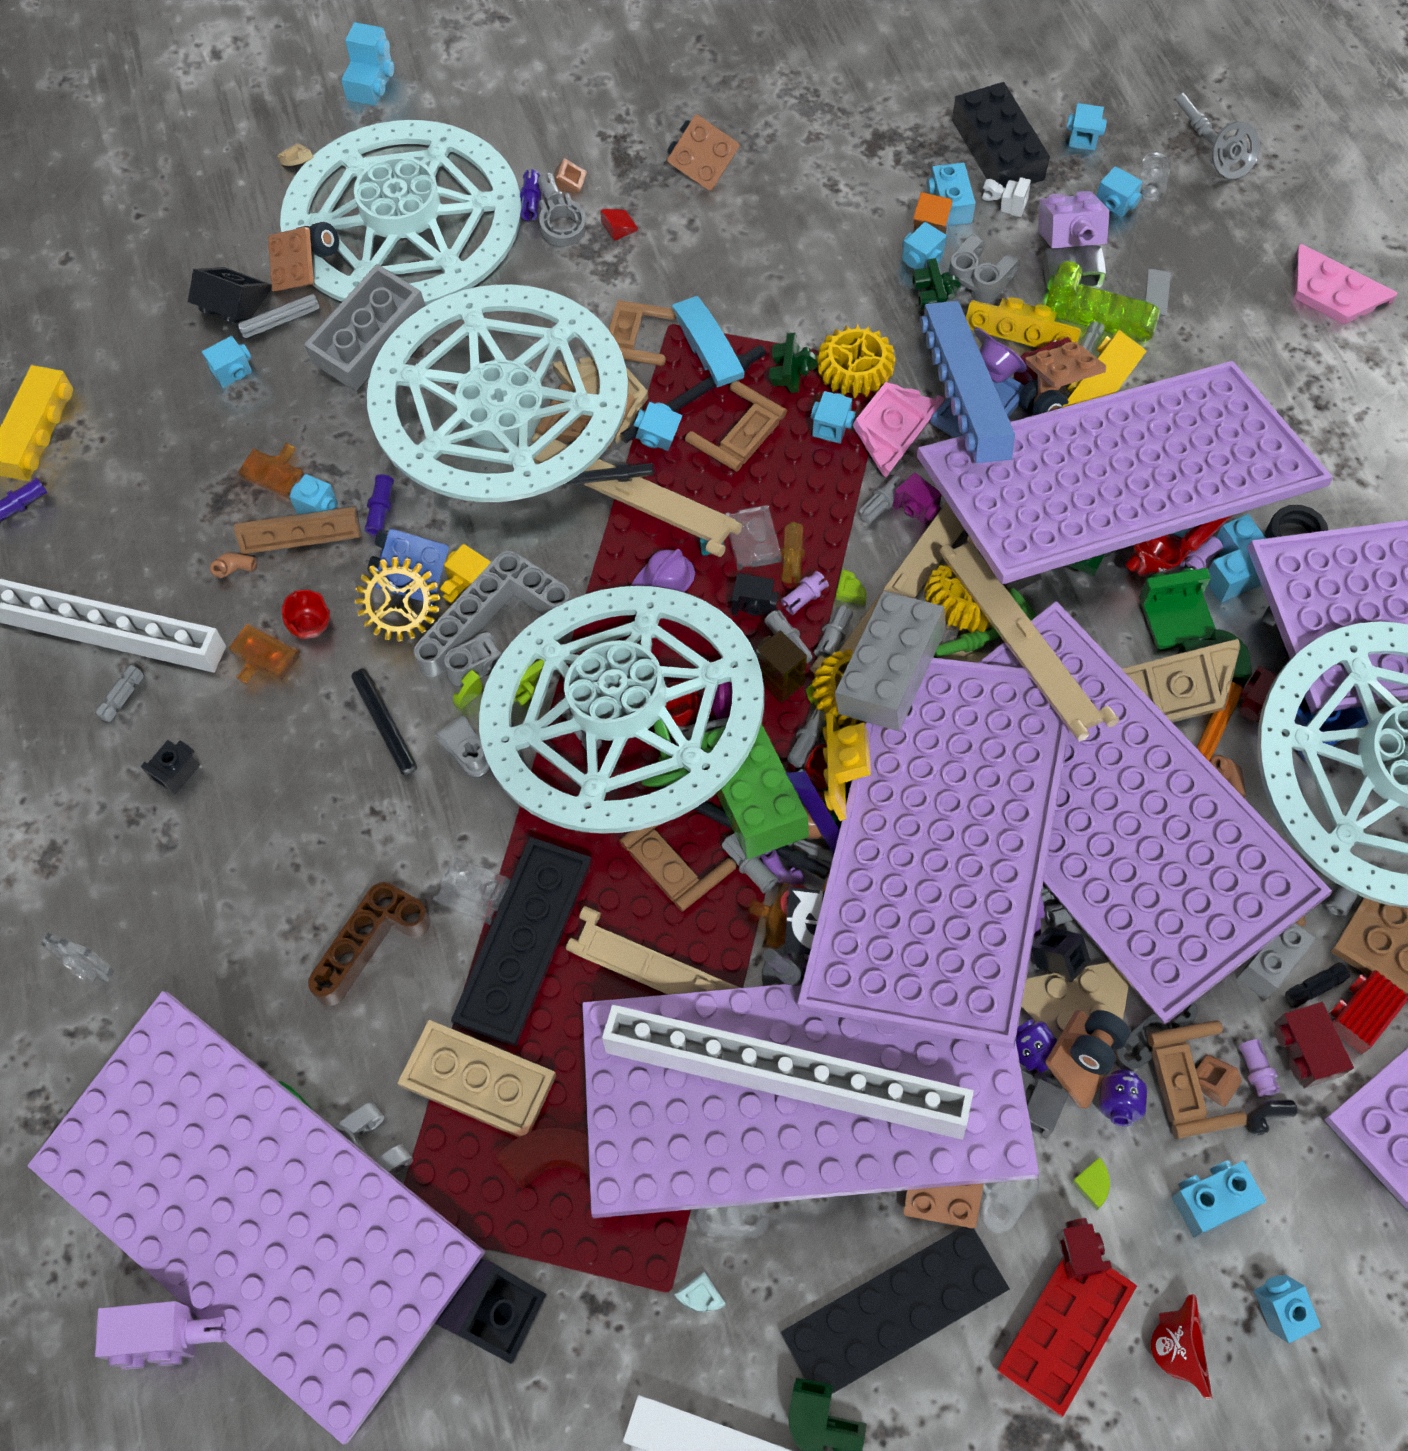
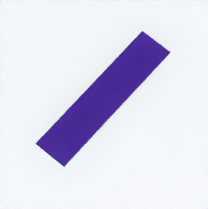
M805 771L786 773L834 854L840 830Z

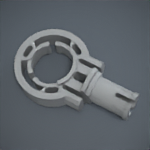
M547 173L549 181L542 174L537 180L546 200V204L544 199L539 201L541 234L546 241L553 245L563 247L573 245L580 241L585 234V212L579 204L571 200L568 193H564L563 199L562 192L558 190L552 173ZM570 217L575 221L572 228L563 231L554 229L553 233L551 223L555 219ZM578 220H580V221H581V224H580L579 228L577 229V227H578Z

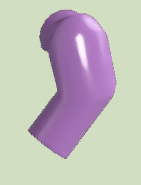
M776 850L761 855L763 863L778 877V882L784 887L789 888L792 885L804 882V876L801 871L794 867L789 871L784 868Z

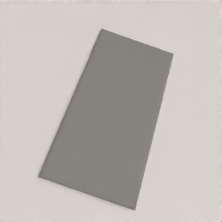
M1155 269L1148 270L1144 312L1167 315L1171 272Z

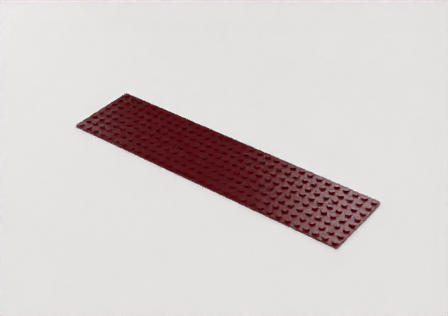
M671 324L667 328L660 354L665 356L666 362L663 366L656 365L648 389V399L642 409L646 411L649 402L666 405L711 376L709 370L704 369L697 352L693 353L680 325ZM724 333L736 356L739 354L745 355L759 345L765 348L766 355L752 363L750 369L744 372V378L737 381L787 409L785 417L779 420L776 428L746 463L742 464L740 470L736 472L685 440L686 434L692 431L719 447L721 441L754 405L732 392L730 389L731 383L720 387L716 386L676 412L683 416L668 451L659 447L650 448L642 444L640 439L634 438L626 463H630L631 466L653 463L655 475L641 478L735 519L737 522L742 523L741 532L738 535L732 532L729 533L724 540L725 552L722 557L713 554L702 555L700 537L615 499L586 594L604 589L631 586L636 576L648 564L652 555L662 550L675 551L679 549L682 555L692 563L695 570L694 581L684 593L706 601L728 616L742 630L756 654L758 644L765 637H772L774 634L764 623L766 615L752 616L742 611L738 612V616L732 615V596L737 573L774 579V592H779L776 611L780 610L788 623L793 628L798 629L800 632L799 638L812 655V660L806 663V669L804 670L806 671L805 685L782 704L764 687V712L761 723L786 773H791L795 771V766L788 762L787 757L797 742L796 733L806 724L811 703L806 689L816 678L810 668L817 660L814 651L823 636L822 629L830 622L869 452L853 426L851 429L846 428L841 444L812 436L814 419H811V413L815 401H821L824 391L842 394L840 389L833 392L831 384H824L823 377L818 372V365L814 370L809 371L807 375H801L799 392L791 393L787 385L773 386L769 377L771 367L783 366V363L776 364L772 355L773 345L780 343ZM811 349L812 353L816 354V356L819 355V350ZM870 390L867 398L862 393H858L856 398H854L852 393L847 392L844 395L845 397L852 398L851 411L856 412L854 422L876 393ZM815 571L820 572L825 577L821 581L827 580L829 586L821 591L820 597L816 600L811 599L796 611L794 615H791L785 609L788 605L783 606L781 599L801 585L800 581L804 577L809 578ZM636 615L610 617L581 626L574 630L571 642L634 622ZM661 618L659 620V627L710 663L722 659L712 644L696 631L669 619ZM630 635L613 641H625ZM652 638L651 653L656 657L660 666L697 669L696 666L660 640ZM585 649V650H582V651H579V652H576V653H573V654H575V655H581L583 652H585V651L588 650V649ZM560 675L550 710L560 700L565 698V679L562 675ZM664 677L666 685L672 682L692 680L689 678ZM705 688L697 691L701 698V702ZM712 709L708 721L716 720ZM561 714L548 726L565 722L567 719ZM697 717L689 725L695 724ZM651 726L648 730L655 734L654 726ZM574 732L542 741L584 775L588 773L587 750ZM669 732L671 743L678 746ZM637 737L627 739L610 778L658 763V758L661 756L660 750ZM602 740V746L597 750L598 772L613 741ZM536 753L531 772L547 785L575 797L579 796L581 786L541 754ZM641 781L606 792L604 801L636 798L658 790L653 787L644 786ZM716 793L706 800V802L724 811ZM520 806L466 983L530 837L592 857L593 863L517 1047L454 1024L451 1029L550 1069L556 1073V1077L527 1141L429 1100L412 1155L413 1162L409 1165L404 1185L481 1248L662 1293H669L674 1286L691 1209L593 1218L591 1215L583 1002L668 994L566 950V946L570 938L579 940L586 921L580 919L579 916L583 907L586 906L601 913L596 926L735 986L744 988L766 893H762L760 888L746 873H740L739 866L736 864L734 871L681 912L675 903L668 898L635 861L630 852L621 845L619 839L628 832L591 833L567 829L549 823ZM694 809L655 828L658 834L697 875L699 880L703 879L726 859H732L722 848V843L728 836L735 834L734 831Z

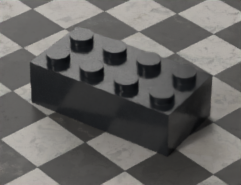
M1005 82L955 96L952 121L986 179L995 180L1003 188H1006L1009 180L1019 182L1020 177L1030 179V184L1045 180L1050 155Z

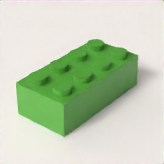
M761 723L756 741L748 757L735 775L716 793L747 860L809 837L808 815ZM726 726L704 733L701 749L704 752L710 753Z

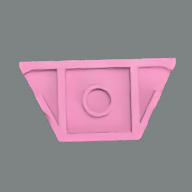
M1303 244L1299 245L1295 253V258H1297L1295 280L1297 283L1294 287V298L1343 324L1355 320L1360 315L1373 312L1376 306L1385 302L1391 304L1398 292Z
M885 382L857 417L852 426L883 476L887 477L931 420L932 415L945 401L944 397L937 395L933 399L921 396L919 390L904 389L899 385Z

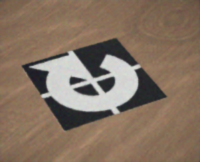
M789 887L784 952L810 955L825 891Z

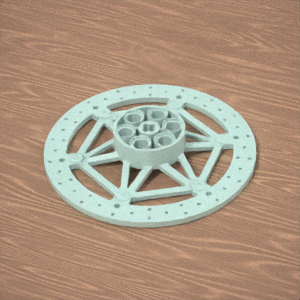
M398 120L377 123L357 129L335 139L313 155L314 158L307 161L291 181L283 199L280 216L281 232L302 226H311L319 222H327L335 230L361 225L367 227L361 261L339 239L337 251L354 269L350 276L336 270L322 257L312 252L314 280L312 286L341 302L376 264L381 266L400 238H407L432 260L382 267L394 275L441 269L444 272L441 275L420 282L409 283L421 291L427 306L442 297L474 287L499 266L512 248L521 223V198L517 180L507 161L495 148L480 137L464 129L440 122ZM392 145H429L428 150L373 157H362L361 155L374 149ZM454 152L476 166L486 177L492 191H479L447 158L448 154ZM340 166H345V172L318 213L309 214L312 200L322 183ZM443 166L470 195L437 186L435 176L439 167ZM356 177L354 185L355 198L332 212L352 178ZM443 196L463 203L441 204L440 197ZM358 207V215L342 217ZM495 211L491 228L482 244L465 261H461L458 256L484 212ZM472 212L451 249H448L436 218L440 215ZM430 228L440 252L418 234ZM374 236L386 237V240L371 260Z
M513 284L488 285L465 289L433 301L418 310L392 333L381 348L372 366L367 388V409L370 423L380 447L390 461L407 477L431 491L448 497L475 502H505L529 498L551 491L577 477L590 467L613 441L621 426L628 400V378L625 361L615 338L608 328L588 309L565 296L541 288ZM494 311L524 312L549 319L557 324L553 328H544L484 318L483 313ZM459 319L463 320L464 324L418 364L415 366L406 364L414 351L428 337ZM488 330L540 337L541 339L514 361L506 360ZM469 336L470 371L462 374L428 369L463 338ZM478 336L481 337L492 354L493 361L479 363ZM574 337H577L586 346L597 366L600 378V392L597 395L589 394L585 391L568 342ZM547 349L536 372L525 366ZM557 350H561L576 391L574 393L541 386V382ZM432 381L458 384L456 393L451 394ZM400 385L410 387L426 439L418 445L414 444L407 435L398 417L396 395L397 387ZM422 387L457 408V411L437 431H433L420 388ZM544 399H552L564 403L545 407ZM569 411L533 445L528 447V440L535 434V430L543 417ZM582 414L592 416L586 428L571 445L547 461L538 465L534 463L533 459ZM461 423L463 431L450 434ZM471 438L475 442L486 447L505 448L508 451V453L455 445L452 443H456ZM441 454H449L513 465L514 471L488 474L468 472L445 465L436 459Z
M651 586L616 587L592 592L569 600L536 619L502 653L491 671L481 699L479 733L482 749L490 769L505 792L528 812L549 823L567 829L591 833H623L657 826L682 816L711 798L726 785L746 760L756 741L764 712L765 692L762 672L751 643L742 630L723 612L704 600L676 590ZM636 615L635 621L567 644L560 645L557 642L558 639L569 632L594 621L616 616ZM661 618L669 619L696 631L712 644L722 659L710 663L659 627V620ZM630 635L625 641H613ZM652 638L660 640L696 666L697 669L660 666L656 657L651 653ZM588 649V650H586L585 652H583L581 655H575V654H573V653H576V652H579V651ZM537 658H540L544 661V666L525 721L521 725L511 727L512 705L520 681L527 668ZM558 670L565 679V698L537 721L553 671ZM664 677L689 678L692 680L668 688L666 687ZM732 682V706L726 728L710 753H706L701 749V744L719 684ZM705 688L691 740L687 741L665 708L666 702ZM570 708L573 715L571 720L548 726ZM657 720H662L678 746L648 729ZM579 730L586 732L588 773L584 775L542 741ZM637 737L672 757L610 778L629 738ZM597 740L613 741L598 772ZM529 746L536 750L581 786L579 796L575 797L563 793L540 780L521 760L518 751ZM682 767L690 772L677 782L651 794L631 799L604 801L606 792Z
M1397 622L1358 623L1328 632L1312 641L1296 653L1277 675L1266 696L1259 720L1257 737L1259 770L1268 802L1278 823L1294 846L1316 869L1333 882L1366 899L1385 905L1408 908V874L1379 868L1365 862L1350 852L1351 847L1355 843L1408 855V843L1363 832L1364 828L1398 806L1406 807L1408 811V703L1402 704L1377 681L1378 679L1408 686V674L1372 666L1368 654H1394L1408 657V624ZM1340 662L1343 663L1348 673L1346 678L1307 726L1297 725L1294 720L1298 708L1311 685L1326 670ZM1355 686L1369 724L1365 728L1321 732L1319 728L1350 689ZM1371 690L1391 708L1384 714L1378 712ZM1358 739V755L1323 742ZM1380 744L1384 747L1385 752L1381 749ZM1292 749L1302 751L1334 826L1329 833L1317 821L1301 793L1294 771ZM1317 754L1361 769L1364 775L1345 815L1342 814ZM1393 774L1397 777L1399 783L1394 779ZM1371 790H1374L1385 800L1384 804L1356 821Z

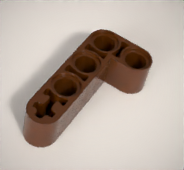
M386 882L373 885L308 979V986L316 999L326 1006H334L340 1003L392 927L411 937H419L425 934L430 927V917L420 900ZM383 898H393L389 905L385 907L378 906ZM420 913V917L415 922H405L410 914ZM373 925L370 933L366 935L359 934L363 926ZM354 953L350 962L340 963V959L344 954ZM325 984H326V985H329V986H330L331 984H333L330 989H328V988H326V987H324V988L322 989V987H323Z

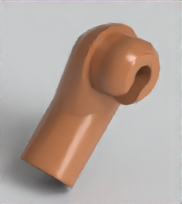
M227 552L210 564V572L218 578L227 577L238 569L254 572L257 567V558Z
M1222 755L1214 756L1210 763L1245 798L1246 790L1242 768Z

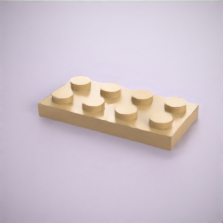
M428 1020L397 1084L401 1088L527 1141L555 1080L556 1073L461 1032Z

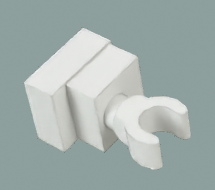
M1021 177L1019 182L1009 180L1006 188H1003L995 180L986 179L983 186L985 191L982 199L986 201L1002 199L1001 212L1021 217L1028 201L1031 180Z

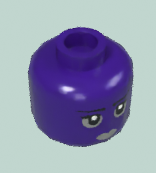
M1030 1019L1018 1027L1016 1035L1019 1063L1029 1071L1036 1068L1039 1074L1048 1069L1046 1059L1057 1042V1039L1045 1022L1035 1023L1033 1019Z
M1116 1070L1102 1080L1099 1109L1113 1124L1126 1127L1145 1116L1147 1085L1137 1074L1128 1070Z

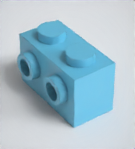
M965 162L932 166L931 178H927L926 182L927 193L952 199L947 226L972 223L976 203Z
M1229 1160L1224 1161L1209 1169L1212 1176L1200 1180L1199 1176L1195 1175L1178 1184L1181 1190L1173 1195L1172 1199L1193 1237L1203 1234L1267 1202L1244 1161L1233 1166Z

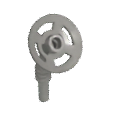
M1184 93L1176 97V102L1191 120L1190 125L1199 136H1203L1213 145L1212 162L1216 171L1228 179H1237L1246 175L1255 165L1260 151V141L1256 130L1248 123L1233 122L1225 126L1217 134L1212 129V124L1206 116L1198 112ZM1233 129H1237L1235 136H1229L1225 140L1223 139V136L1226 133ZM1245 135L1248 136L1250 142L1249 153L1247 152V141L1244 138ZM1239 160L1244 162L1239 169L1230 171V164H1235Z

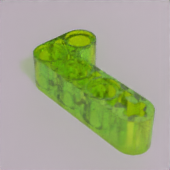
M1064 261L1058 265L1046 306L1052 309L1051 311L1057 312L1056 319L1088 327L1091 322L1096 321L1104 325L1103 331L1116 334L1121 330L1133 340L1148 341L1152 339L1160 316V310L1156 305L1082 285L1080 281L1083 270L1080 265L1072 261Z

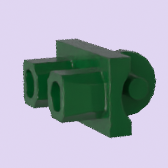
M936 258L928 259L927 268L913 270L912 283L914 289L928 287V290L918 292L920 311L925 309V304L946 302L947 298L954 299L955 293L961 287L957 276L949 275L948 272L940 274Z
M795 332L787 333L786 342L773 345V359L776 364L783 363V366L771 367L769 373L773 386L787 385L791 393L799 392L801 375H807L809 371L814 370L818 365L816 354L812 353L809 347L802 348L796 343L797 335Z

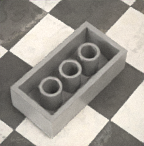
M376 264L304 344L312 363L357 391L370 376L376 357L387 339L407 318L426 306L422 293L419 289Z
M887 591L882 592L835 691L839 714L900 732L946 630L944 606Z

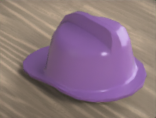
M974 328L976 336L982 343L979 351L993 382L1001 383L1016 371H1026V364L1014 351L997 342L982 329Z
M679 549L675 551L662 550L652 555L648 564L636 576L631 586L660 587L684 593L694 581L695 570L692 563L682 555Z

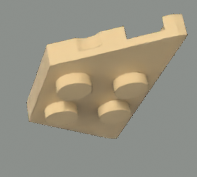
M592 357L580 358V363H576L585 391L586 393L597 395L600 392V378L597 366ZM562 361L553 363L555 373L570 387L571 392H576L567 366L562 365ZM627 367L628 394L633 395L635 401L614 439L615 444L621 441L620 433L630 427L648 399V391Z
M1238 639L1122 668V670L1171 722L1185 720L1225 710L1240 650V642Z
M1112 962L1085 967L1073 982L1066 981L1065 975L1058 973L1027 978L1021 1006L1024 1010L1022 1013L1028 1020L1033 1019L1035 1023L1045 1022L1058 1041L1075 1010H1083L1088 1017L1093 1011L1104 1010L1115 1014L1123 1020L1129 982Z

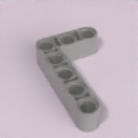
M513 551L501 552L417 642L414 647V655L420 671L428 677H435L446 670L444 659L447 652L476 637L513 595L544 615L553 608L571 600L568 587ZM508 569H515L511 572H505ZM530 585H538L537 587L529 588ZM495 590L493 593H486L487 591ZM556 600H562V602L557 604L552 603ZM471 611L475 612V613L472 614V615H465V614H467L468 612H471ZM450 633H456L452 637H445ZM430 655H436L433 659L425 660Z

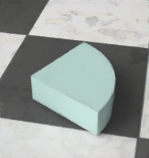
M705 1272L674 1294L681 1304L698 1312H711L726 1305Z

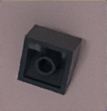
M226 267L193 269L188 302L197 305L198 310L209 314L218 313L222 315V319L225 321L239 323L241 319L252 318L271 291L272 284Z
M481 1258L435 1324L512 1364L546 1293L500 1266Z

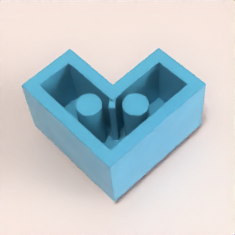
M354 22L345 39L350 63L341 82L346 100L376 106L380 96L385 92L389 77H392L394 74L395 66L389 52L390 43L386 39L384 28Z
M1249 514L1224 524L1216 537L1223 544V550L1219 553L1221 557L1213 560L1208 570L1211 577L1208 586L1220 603L1261 585L1247 546L1252 540L1266 539V537Z

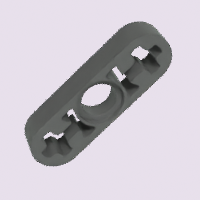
M1193 1002L1189 1005L1184 1016H1179L1172 1024L1170 1022L1164 1024L1155 1013H1152L1130 1033L1124 1045L1130 1051L1141 1042L1144 1048L1136 1055V1060L1131 1059L1127 1061L1124 1058L1126 1050L1123 1047L1114 1050L1116 1065L1121 1070L1131 1072L1140 1070L1152 1059V1054L1148 1051V1049L1153 1050L1148 1042L1147 1026L1155 1024L1163 1030L1188 1026L1197 1017L1198 1009L1196 1003Z

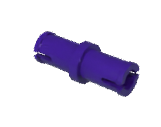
M531 169V178H529V170L524 172L523 187L520 190L522 201L520 216L526 221H530L531 212L532 221L537 219L538 203L541 200V191L537 181L541 175L534 169Z
M380 474L375 476L372 497L367 502L369 512L364 531L373 536H376L379 530L384 531L386 515L390 512L392 506L390 496L394 479L388 475Z
M37 477L14 492L11 489L7 492L8 496L0 500V522L17 511L23 512L26 510L25 506L48 493Z

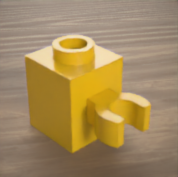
M464 543L457 551L451 552L444 564L448 580L440 587V591L445 593L442 596L443 599L453 604L461 596L462 591H465L491 561Z

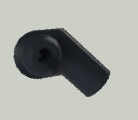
M1269 1100L1247 1114L1246 1123L1249 1124V1132L1254 1136L1268 1133V1120L1295 1117L1297 1105L1293 1100Z

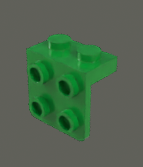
M1187 568L1179 573L1168 575L1159 573L1146 579L1139 599L1157 648L1178 647L1182 645L1184 640L1195 637L1205 640L1210 639L1216 628L1203 595L1211 579L1207 568L1197 570Z

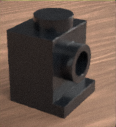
M737 573L732 596V615L738 616V612L742 611L752 616H768L770 610L776 611L779 592H774V579Z
M167 740L148 763L144 762L140 767L152 781L175 795L200 765L193 757L195 751L181 740L177 744Z
M1049 926L1032 944L1031 952L1036 967L1065 975L1066 981L1073 982L1091 962L1083 934Z

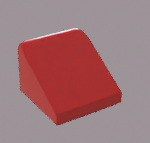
M600 210L601 222L614 241L638 231V227L626 210Z

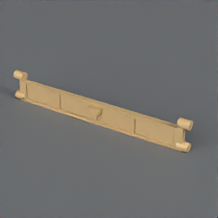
M535 433L532 437V443L534 444L543 435ZM554 439L533 460L535 463L540 464L559 454L569 445ZM597 459L585 471L616 468V466ZM641 477L632 478V481L628 482L610 480L583 484L709 541L706 545V551L718 557H722L725 552V546L722 545V542L729 533L732 532L738 535L742 529V523L737 522L735 519Z
M947 502L838 651L843 652L851 648L854 653L883 591L910 598L917 596L933 570L937 568L943 559L940 549L947 544L952 547L964 530V527ZM819 656L810 668L814 674L816 669L821 666V662L825 657Z
M970 536L967 538L969 543L953 549L949 544L944 545L940 549V553L945 562L1072 735L1078 741H1083L1090 734L1087 730L1088 728L1101 722H1105L1108 727L1115 726L1119 722V718L1111 707L1106 706L1098 711L1005 586L1001 585L989 565L980 555Z
M586 906L583 907L579 916L580 919L586 921L579 940L570 938L566 946V950L668 995L740 988L596 926L601 913Z

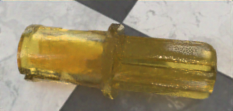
M791 522L785 526L784 548L781 549V556L784 557L781 579L786 583L792 582V576L794 577V583L801 581V559L805 556V551L802 549L803 526L796 522Z

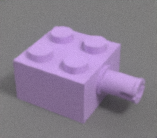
M1089 191L1077 192L1076 196L1066 197L1064 194H1051L1049 198L1040 199L1038 232L1051 248L1107 244L1109 209L1095 194Z
M176 1301L98 1308L95 1357L109 1360L108 1366H121V1369L125 1370L144 1368L145 1361L148 1363L159 1362V1366L182 1364L183 1357L195 1356V1344L224 1342L226 1332L216 1329H226L224 1317L196 1320V1315L192 1312L191 1307Z

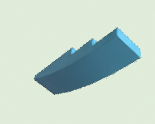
M695 296L672 304L671 308L693 353L697 352L704 369L709 370L716 386L720 387L744 378V370L731 345L700 298Z

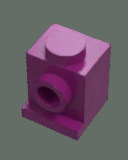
M915 472L895 490L892 507L896 510L902 507L908 516L916 518L924 524L927 520L932 521L941 510L942 494Z

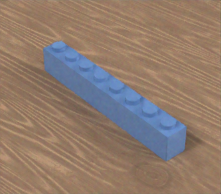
M959 301L925 304L924 316H920L921 333L926 334L927 349L932 350L933 364L938 365L939 380L945 383V395L947 399H951L953 416L958 417L959 432L965 435L967 452L971 451L975 463L1012 460L1015 433Z

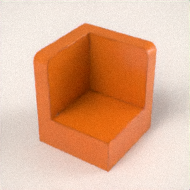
M921 192L913 218L914 228H919L924 222H927L946 234L952 199Z

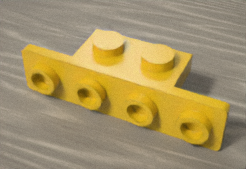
M1015 297L1002 298L999 307L972 300L966 315V320L972 331H974L975 327H978L988 335L1037 348H1042L1051 341H1058L1069 337L1071 342L1078 343L1081 329L1078 327L1055 322L1057 312L1051 311L1050 307L1042 304L1035 306L1024 304L1023 300Z
M832 712L826 714L827 726L823 727V735L827 747L823 748V754L828 768L824 769V777L828 786V791L824 792L828 809L830 811L834 810L839 821L847 819L845 782L871 775L869 732L865 723L846 726L840 729Z

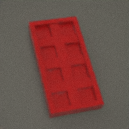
M1062 1257L995 1372L1062 1418L1138 1285L1113 1268L1102 1274L1068 1280Z

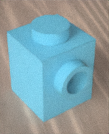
M1077 103L1075 114H1069L1066 128L1067 131H1071L1069 147L1095 150L1099 135L1104 136L1107 119H1102L1104 107Z
M1115 166L1100 182L1096 197L1109 211L1123 217L1130 208L1135 209L1142 197L1140 189L1143 181Z
M924 222L916 231L910 232L903 240L902 261L916 270L927 268L928 259L936 258L937 263H939L944 255L947 235Z
M233 336L217 342L215 345L202 351L210 371L222 388L252 373L248 362L252 359L249 351L244 344L238 345Z
M824 391L821 401H815L812 409L811 419H814L812 436L841 444L846 428L851 429L856 412L851 411L852 398Z
M649 402L646 411L640 409L634 426L639 428L635 438L640 439L642 444L650 448L659 447L668 451L683 415L673 412L665 404Z
M304 474L300 482L293 486L289 496L297 515L335 510L338 505L331 484Z
M1288 1275L1271 1277L1265 1282V1285L1254 1290L1269 1330L1287 1343H1291L1321 1327L1306 1287Z

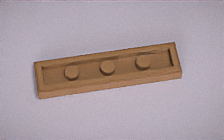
M355 507L234 524V532L242 555L361 538V528Z

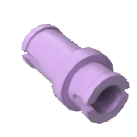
M1214 536L1210 537L1197 551H1191L1187 555L1185 561L1180 564V571L1187 568H1194L1195 570L1208 568L1209 562L1223 550L1221 541Z
M815 571L809 578L804 577L800 581L801 585L782 598L781 603L783 606L787 604L788 606L785 609L791 615H794L796 611L811 599L816 600L820 597L821 591L826 589L829 584L827 580L822 582L821 580L825 577L820 572Z
M1254 1039L1242 1043L1239 1049L1250 1072L1248 1076L1251 1085H1255L1258 1097H1268L1280 1092V1087L1275 1079L1278 1077L1275 1068L1270 1067L1261 1040Z

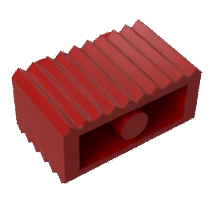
M1377 970L1371 972L1367 977L1360 974L1348 988L1353 993L1347 1001L1341 998L1328 1013L1333 1018L1332 1022L1339 1037L1361 1055L1374 1045L1408 1001V994L1404 993L1403 989L1398 988L1396 984L1386 979L1385 975H1381Z

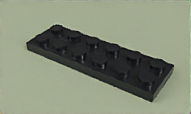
M532 837L529 838L451 1018L452 1024L517 1047L593 863L592 857Z
M961 1227L780 1332V1335L803 1378L834 1385L832 1393L834 1394L1004 1294L1010 1288L974 1228Z

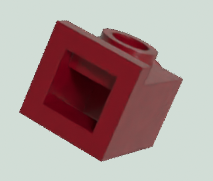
M1258 666L1239 697L1244 701L1238 709L1243 717L1255 720L1258 723L1266 696L1277 675L1261 666Z
M1087 1218L1075 1219L1065 1223L1066 1228L1057 1234L1068 1280L1102 1274L1112 1268L1110 1260L1102 1261L1101 1256L1105 1254L1104 1243L1100 1233H1095L1093 1224H1088Z

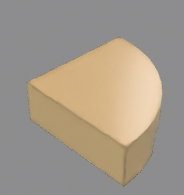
M299 143L277 155L280 164L284 166L298 165L314 158L310 149Z

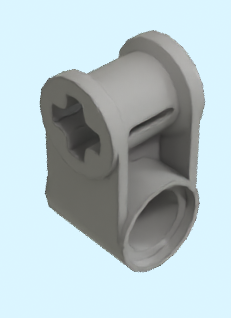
M492 633L479 634L472 640L447 652L444 662L448 679L453 685L463 687L464 684L461 680L471 670L478 674L480 678L491 674L492 669L502 655V652H499L494 644L495 638ZM458 665H465L462 669H455Z
M462 714L435 732L446 751L456 759L469 776L480 777L489 771L490 767L482 749L481 739Z

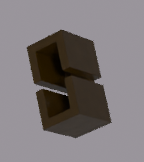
M781 630L772 637H765L758 644L756 652L762 672L763 685L782 704L805 685L806 671L804 670L806 669L807 655Z

